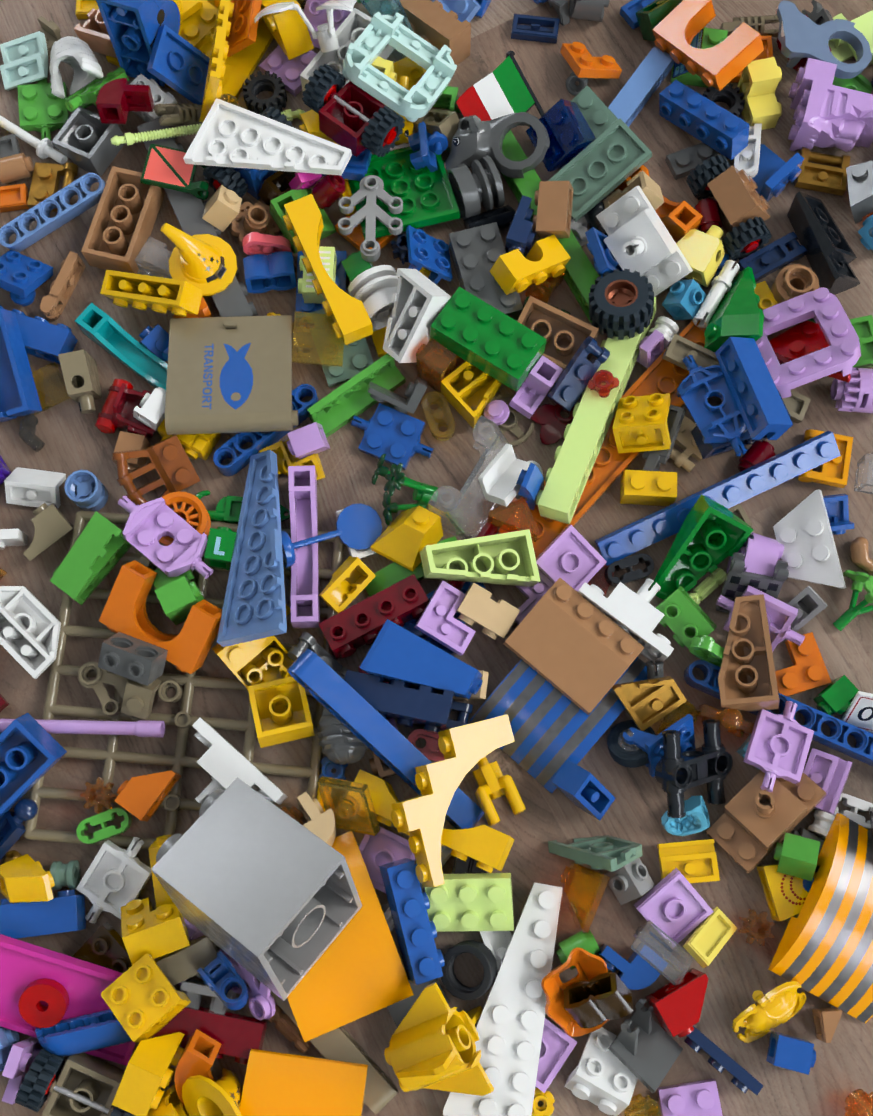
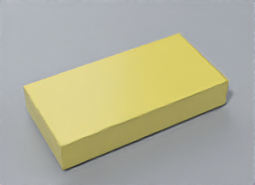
M718 907L712 909L714 912L698 926L683 945L702 968L710 965L737 930V927Z

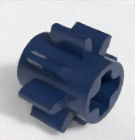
M399 234L397 241H391V247L394 250L393 258H399L402 264L409 262L406 234Z

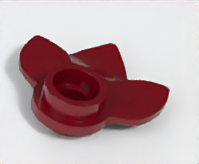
M544 404L536 409L530 419L542 425L540 440L543 445L554 444L561 438L563 441L565 440L564 431L567 424H571L573 421L575 406L570 411L563 409L558 404L555 406ZM565 411L569 417L563 418L560 413Z

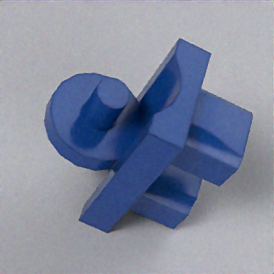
M421 122L418 124V132L408 136L409 145L414 152L410 154V160L416 170L427 166L430 172L438 170L436 154L440 155L447 149L448 139L438 131L434 132L433 135L428 133L426 123Z

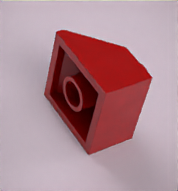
M693 968L645 997L649 1005L653 1006V1012L661 1027L671 1036L678 1035L681 1038L694 1030L693 1025L700 1020L708 977L706 973Z

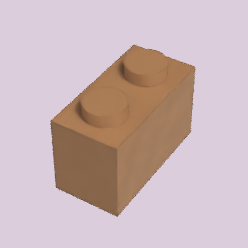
M540 181L539 190L535 191V205L538 206L537 215L533 216V229L536 230L540 238H546L551 235H555L556 238H570L574 191L570 181Z

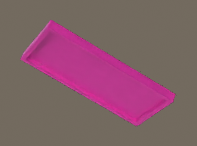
M0 934V1026L37 1038L35 1033L36 1027L28 1024L22 1018L18 1005L25 988L31 982L43 978L59 982L64 986L69 995V1006L62 1020L110 1010L101 993L123 973ZM40 1001L42 1005H48L45 1001ZM131 1041L84 1053L127 1066L136 1042Z

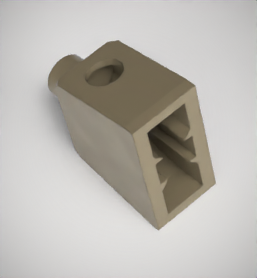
M84 349L58 354L68 396L79 403L81 414L95 412L94 400L102 398L97 362Z

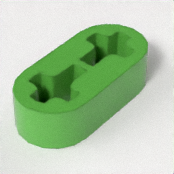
M112 808L81 821L77 826V837L86 844L104 841L126 832L131 826L132 818L127 810ZM116 813L118 816H124V821L121 822L120 828L116 825L107 826L108 822L115 819ZM88 824L93 827L100 825L102 827L101 830L93 833L94 838L84 834V831L88 830Z

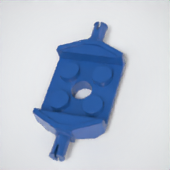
M693 355L686 356L682 361L687 367L689 375L678 386L676 395L682 398L703 435L702 441L704 443L728 442L731 444L737 457L741 456V453L742 455L745 454L747 449L740 440V435L747 427L721 366L698 367ZM712 396H717L721 398L722 404L712 406L707 400Z

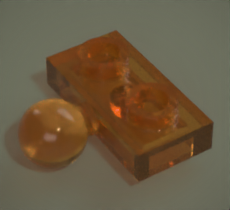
M702 704L699 705L696 716L703 718L702 721L706 719L720 720V725L728 729V733L743 738L744 734L751 735L755 724L743 719L738 709L726 708L721 711Z

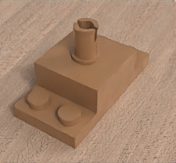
M760 771L724 806L725 813L706 831V834L711 839H714L715 843L749 874L776 847L777 842L780 843L784 839L785 832L790 833L826 797L827 793L805 773H802L801 780L797 784L782 778H776L773 792H768L760 788L765 773Z

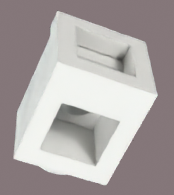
M158 387L154 389L152 394L147 392L139 404L142 408L138 406L134 408L133 417L156 431L165 418L166 390Z

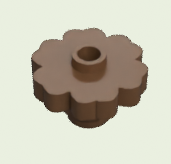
M246 201L240 206L239 214L230 223L231 234L239 237L238 243L240 246H243V237L251 232L274 236L279 234L280 229L269 213V205H265L261 201L253 205Z

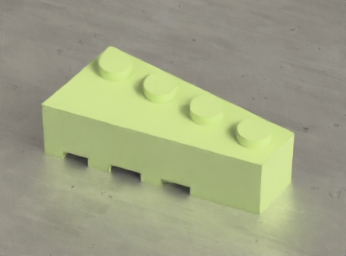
M530 529L426 545L420 551L425 578L533 587L541 582Z

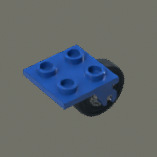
M690 714L664 730L680 731L681 753L695 749L693 717ZM626 720L615 725L608 735V750L616 763L629 768L645 765L649 769V774L652 777L655 776L656 765L661 760V757L664 756L662 732L656 735L651 727L640 731L633 720Z

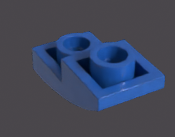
M530 463L527 471L521 470L516 484L521 486L518 495L527 498L524 507L534 510L537 494L544 486V478L536 464Z

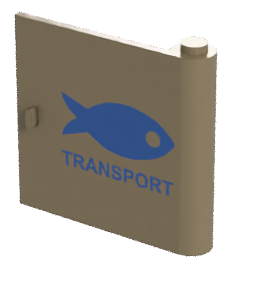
M292 315L170 318L165 399V429L167 435L293 431L294 426H298V410H293Z

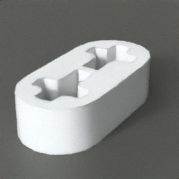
M842 793L839 801L843 799V805L850 807L851 810L840 811V814L866 829L871 828L870 820L865 822V817L857 814V811H868V809L873 808V803ZM838 807L836 808V811H835V813H834V816H836V814L839 813V812H838V810H839Z

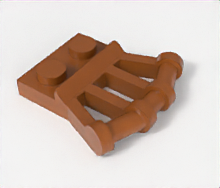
M172 435L146 449L112 453L113 460H116L117 482L120 486L123 485L127 492V498L136 505L148 502L142 495L163 484L166 490L160 497L172 492L181 491L201 481L177 435ZM150 458L151 462L128 473L127 459ZM156 469L160 477L136 489L132 480Z

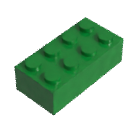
M458 287L430 326L432 341L516 392L543 355L547 340L461 287Z

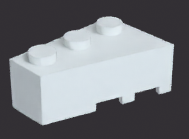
M397 268L396 277H399L396 293L392 295L391 301L394 302L392 317H388L383 350L399 363L419 362L431 338L430 326L451 296L417 269Z

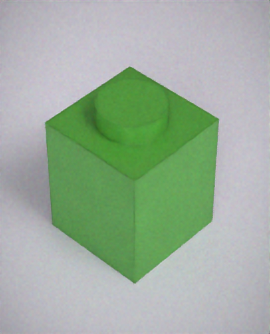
M785 832L783 843L777 842L774 859L779 860L777 872L812 881L817 866L820 841Z

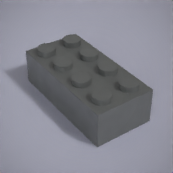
M497 222L449 233V251L460 287L517 321L524 309L519 293L515 291L506 295L490 273L498 257L506 253Z

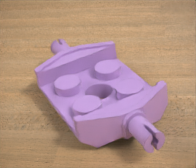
M126 495L119 499L118 505L129 513L128 521L122 533L124 539L168 577H177L190 569L192 571L195 569L205 579L212 575L214 570L201 559L206 549L207 535L205 533L201 535L165 504V500L162 497L141 505L134 504ZM163 536H171L174 539L173 543L168 546L159 544V540Z

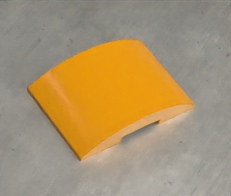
M352 831L335 837L332 848L345 857L362 907L287 997L304 1042L414 995Z
M251 1049L239 1111L242 1116H362L368 1065Z

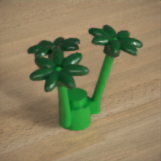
M382 454L377 463V469L374 471L372 484L375 485L378 475L388 480L384 486L385 492L382 505L385 508L383 516L387 525H390V522H392L391 513H397L398 510H408L416 506L426 509L427 506L433 507L436 504L438 487L404 477L405 473L401 472L402 463H399L397 466L392 464L389 471V468L382 466L386 454ZM404 485L414 489L413 500L417 501V503L397 505V503H391V496H393L395 489L400 490L401 486Z

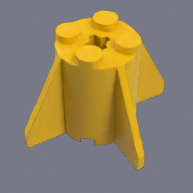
M436 982L424 988L393 1033L389 1047L384 1050L386 1062L393 1067L399 1079L400 1088L404 1092L416 1091L421 1088L479 1096L493 1092L494 1088L479 1062L481 1050L476 1051L475 1042L479 1040L475 1023L483 1010L481 1006L468 1012L464 1010L458 1012L456 1010L458 1007H449Z

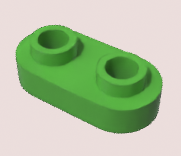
M700 635L699 637H694L689 651L699 659L721 667L724 648L715 643V640L710 636Z

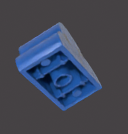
M96 0L120 67L125 70L126 75L136 78L142 74L147 79H153L159 86L164 87L165 83L146 69L158 28L165 24L179 34L180 12L177 4L172 0Z

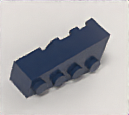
M350 670L346 671L344 680L385 719L387 717L397 719V724L411 728L413 723L424 726V731L438 734L440 730L444 731L447 729L454 700V691L444 689V693L441 695L437 694L438 691L430 686L420 685L416 686V689H411V685L404 681L394 679L386 683L383 682L384 678Z

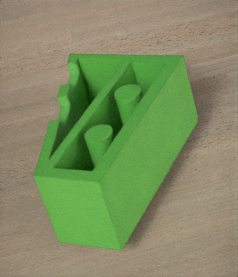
M96 511L62 563L54 570L50 581L82 605L132 545L124 539L123 531Z

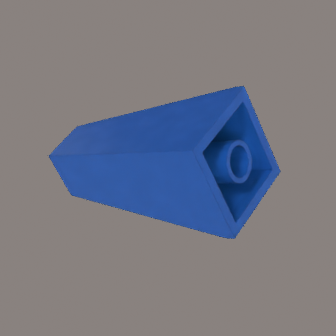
M389 619L384 623L359 667L367 674L384 678L385 682L395 679L404 681L414 688L420 685L430 686L442 694L444 689L454 691V696L470 699L472 694L476 695L483 682L481 680L482 674L477 669Z

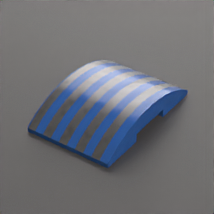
M637 656L615 684L648 680L646 663ZM521 659L469 722L475 723L508 714L515 742L499 748L552 794L557 787L551 781L568 759L577 765L625 707L611 688L592 712L587 715Z

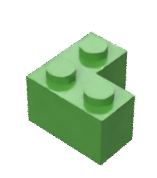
M159 568L154 570L157 572L153 583L156 588L154 591L166 616L175 625L186 621L192 606L203 599L205 600L196 583L190 581L194 579L191 570L177 577H168Z

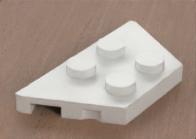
M818 489L773 526L776 540L784 545L781 561L788 562V578L844 589L846 585L822 491Z

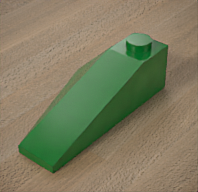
M749 266L733 278L730 291L725 293L704 332V348L716 352L729 337L754 338L757 341L763 336L764 313L763 310L758 308L760 298L754 292L756 282L753 270Z
M701 494L686 516L649 591L657 583L661 589L655 596L663 600L680 586L688 592L697 584V580L709 571L712 573L718 568L717 565L728 556L732 557L733 553L738 552L752 533L753 528L723 505Z

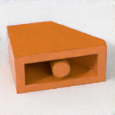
M170 770L132 777L129 781L126 780L117 790L118 796L114 801L140 821L148 822L182 775Z

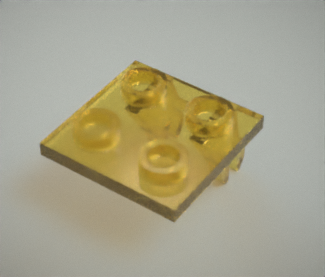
M295 311L294 323L292 324L293 363L343 366L344 342L342 337L337 339L333 331L332 324L335 322L332 316L327 317L326 314Z

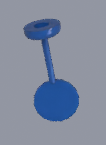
M362 503L352 504L344 508L338 515L336 522L337 530L292 543L286 531H281L283 566L287 568L294 565L296 560L294 549L337 536L349 548L355 550L368 549L382 532V522L378 513L368 505Z

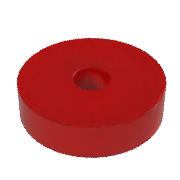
M47 978L35 980L22 993L18 1005L19 1012L22 1018L34 1027H52L64 1017L69 1006V995L64 986L55 980ZM40 1001H45L48 1005H42Z

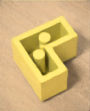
M775 57L755 60L743 69L737 86L740 88L739 93L743 92V99H745L744 108L741 113L743 120L749 123V126L762 123V130L775 128L779 117L782 115L781 103L777 102L775 95L778 83L782 79V71L777 66Z

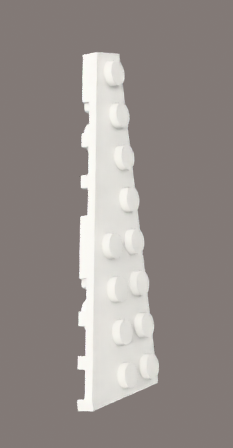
M533 883L494 984L477 1022L476 1030L479 1040L475 1042L476 1051L481 1050L479 1062L494 1088L493 1092L484 1096L450 1092L443 1108L444 1116L532 1115L547 1002L541 982L552 969L563 887Z

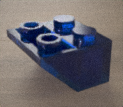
M560 99L539 119L546 127L550 139V146L542 160L548 172L568 164L596 139L580 109L574 102ZM530 127L526 130V133L536 148L538 137L536 131Z

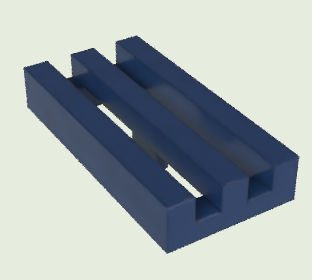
M514 14L511 39L557 44L560 19Z

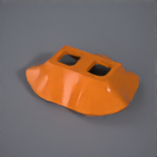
M578 947L570 952L565 963L551 970L541 982L547 1000L545 1013L571 1037H579L593 1032L609 1021L606 1019L598 1026L581 1028L564 1008L563 990L566 987L579 981H590L594 977L608 972L604 959ZM571 966H575L578 971L577 976L563 983L559 974Z

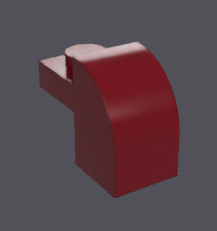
M119 78L106 83L100 89L96 106L101 123L126 124L129 111L153 112L154 102L150 85H129L127 78Z

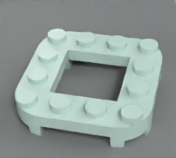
M377 12L373 15L371 23L354 43H350L343 61L342 75L396 113L404 116L408 121L415 122L418 118L425 116L450 83L457 68V65L454 64L450 56L452 50L445 44L439 50L401 24L404 18L403 15L397 12L394 16L381 15L380 12ZM387 44L427 70L410 91L371 65Z

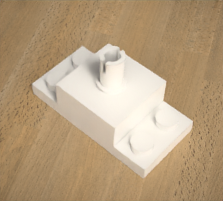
M639 185L635 186L596 216L608 234L604 242L622 270L630 269L632 273L634 271L640 272V277H647L648 283H651L653 286L654 297L693 271Z
M647 578L637 593L620 582L608 598L603 596L604 592L594 584L589 585L585 582L578 593L645 647L641 652L642 655L653 661L654 664L655 660L664 662L674 650L670 646L671 642L665 636L659 633L655 635L652 632L664 616L662 612L650 604V601L661 589L655 583L652 589L648 591L654 580Z
M199 717L192 725L198 731L194 736L209 748L197 763L212 776L210 784L195 798L198 803L202 804L212 792L218 789L225 791L237 777L272 803L275 802L281 805L288 797L202 718Z

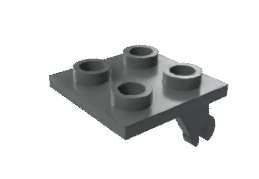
M639 999L635 1005L636 1010L629 1019L624 1020L621 1024L622 1030L608 1049L654 1093L683 1048L652 1018L653 1006L645 1008L644 1005L647 1001Z

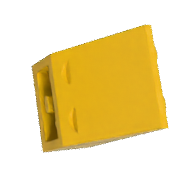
M275 636L226 647L217 643L212 648L247 690V686L291 677L287 669L294 661L290 659L287 655L288 651Z

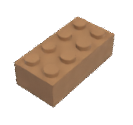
M112 166L81 250L90 266L137 274L166 193L164 188L142 184L140 182L142 172Z

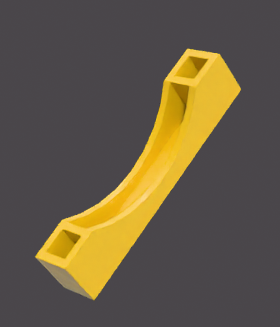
M310 194L284 204L286 215L282 216L288 231L293 230L295 236L292 237L297 252L302 251L305 258L302 259L306 272H312L315 278L312 280L313 287L317 295L322 294L325 300L322 302V306L327 317L332 316L335 322L332 324V328L337 339L342 337L344 344L348 345L372 335V322L362 301L340 289L329 277L322 265L319 248L324 225L322 214L313 195Z
M361 769L346 798L347 801L354 804L352 810L367 816L369 811L377 814L376 821L389 827L393 823L391 819V812L393 810L391 804L400 802L390 783ZM486 825L469 829H443L441 847L444 845L451 848L450 855L465 862L467 857L477 860L476 867L492 873L493 869L502 871L515 839Z

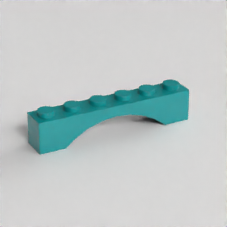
M91 302L75 320L83 334L154 388L161 387L166 390L168 364L140 344L109 315Z

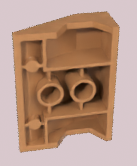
M561 578L543 595L503 643L587 715L592 712L645 648Z

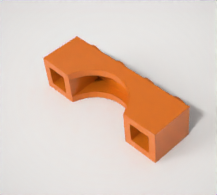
M642 165L614 190L620 189L623 191L628 187L627 182L642 170L649 176L648 169ZM663 196L665 203L655 211L675 243H677L691 229H698L703 216L685 200L678 203L670 201Z

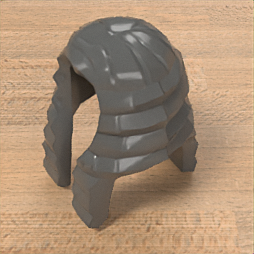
M324 707L322 717L316 726L319 745L323 748L322 753L327 756L329 761L339 765L360 761L364 757L365 751L369 748Z

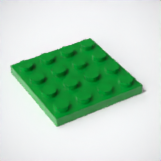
M410 146L392 150L388 154L386 153L384 157L372 155L365 176L375 175L380 177L384 183V190L392 197L397 196L403 200V211L399 214H392L386 204L378 198L376 199V204L389 216L402 220V232L406 231L408 225L417 229L460 218V211L441 155L436 154L438 170L430 172L427 166L418 170L414 168L410 160V154L414 152ZM348 180L353 195L360 189V181ZM366 198L356 205V211L366 205ZM366 218L360 223L364 240L366 231ZM376 218V238L392 235L389 233L388 228Z

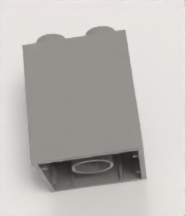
M238 777L225 791L218 789L205 799L201 805L198 820L183 835L179 833L174 834L162 844L156 856L157 863L151 868L182 916L283 1001L362 907L345 857Z

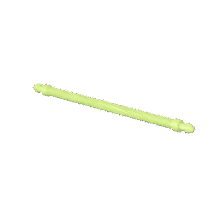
M286 109L281 112L288 121H293L294 118L301 119L300 114L305 113L301 109H297V111ZM202 124L159 129V131L153 130V132L152 130L150 132L144 131L134 134L127 132L124 133L125 136L116 135L112 137L111 144L120 146V144L126 143L128 146L133 145L135 142L138 143V141L147 142L154 139L160 140V138L166 139V137L172 138V136L197 134Z

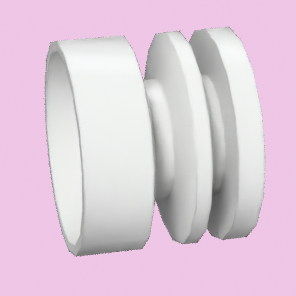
M379 265L365 270L348 287V294L362 301L372 322L373 331L386 327L388 317H392L394 302L391 300L393 293H396L399 278L396 277L397 272L391 265Z

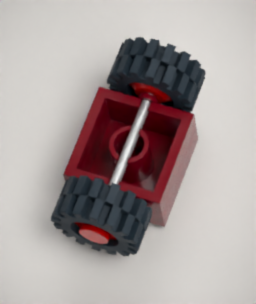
M327 64L319 66L318 70L313 72V77H309V83L305 84L304 88L306 90L302 94L304 96L302 98L304 104L319 114V131L337 144L351 149L352 154L356 157L366 148L378 157H384L386 153L390 152V148H394V143L400 139L399 135L402 134V128L405 125L403 117L351 81L346 84L344 81L345 77Z

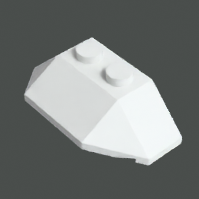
M0 586V644L34 679H37L56 660L61 622L26 587Z

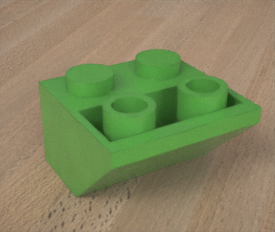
M312 189L290 190L270 200L269 213L283 236L290 241L294 254L297 253L292 237L295 235L293 230H287L282 216L286 215L284 204L310 195ZM319 208L324 225L320 238L322 240L335 233L336 229L324 209Z

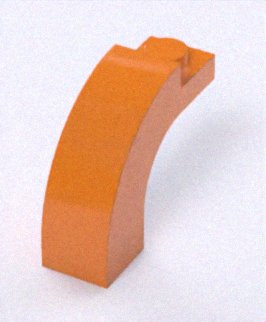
M198 1029L190 1037L175 1070V1088L184 1107L182 1086L190 1076L201 1075L216 1081L212 1076L210 1068L222 1044Z

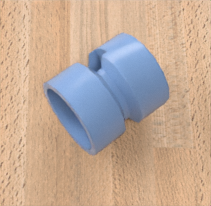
M78 470L70 474L65 481L64 489L66 495L81 510L96 512L106 505L108 501L107 488L92 472Z

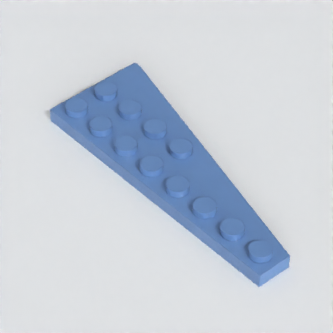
M271 450L250 457L217 643L223 647L279 635L287 631L277 454Z

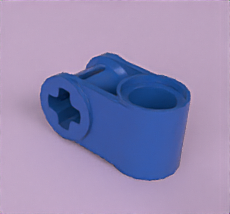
M219 951L217 958L204 969L199 968L197 973L228 1009L239 1010L246 1005L249 998L246 984L228 958ZM234 987L242 989V993L238 998H227V993L230 989Z

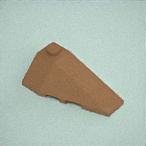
M764 594L735 598L728 637L718 675L721 707L750 712L762 709H779V694Z

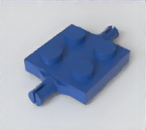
M381 403L378 404L374 415L369 421L356 415L353 417L354 420H352L351 425L364 430V437L358 447L361 452L380 459L382 454H386L385 462L395 464L396 466L402 463V469L406 470L410 459L416 453L428 458L432 456L434 448L421 444V435L426 426L424 421Z

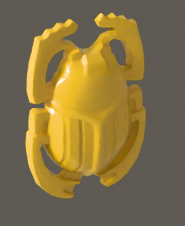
M797 981L786 982L772 989L765 996L760 990L754 991L752 997L755 1003L746 1008L733 1020L732 1028L735 1033L739 1031V1026L746 1028L745 1035L740 1033L737 1035V1038L744 1043L753 1042L768 1034L771 1028L784 1024L795 1016L806 1001L805 992L797 993V989L801 988L800 983Z

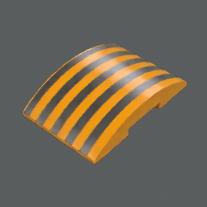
M837 813L818 855L817 866L820 868L798 918L791 916L768 970L789 982H799L801 988L866 1024L873 1017V839L870 830Z

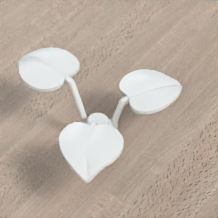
M329 0L316 7V11L326 9L328 22L318 25V31L314 30L300 6L294 2H281L267 6L255 16L254 22L256 23L264 15L286 10H296L312 33L313 40L318 39L321 53L329 52L340 48L334 27L333 11L339 9L353 12L354 4L357 0Z

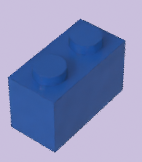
M568 759L551 781L578 808L599 821L616 799L590 772Z

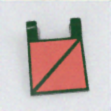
M150 144L140 179L142 184L190 193L201 200L207 199L209 194L207 182H193L197 165L185 164L183 158L187 151Z

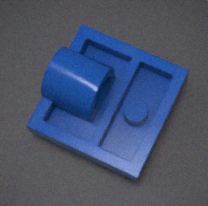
M9 250L0 257V288L23 298L53 276V267L22 255L17 251Z

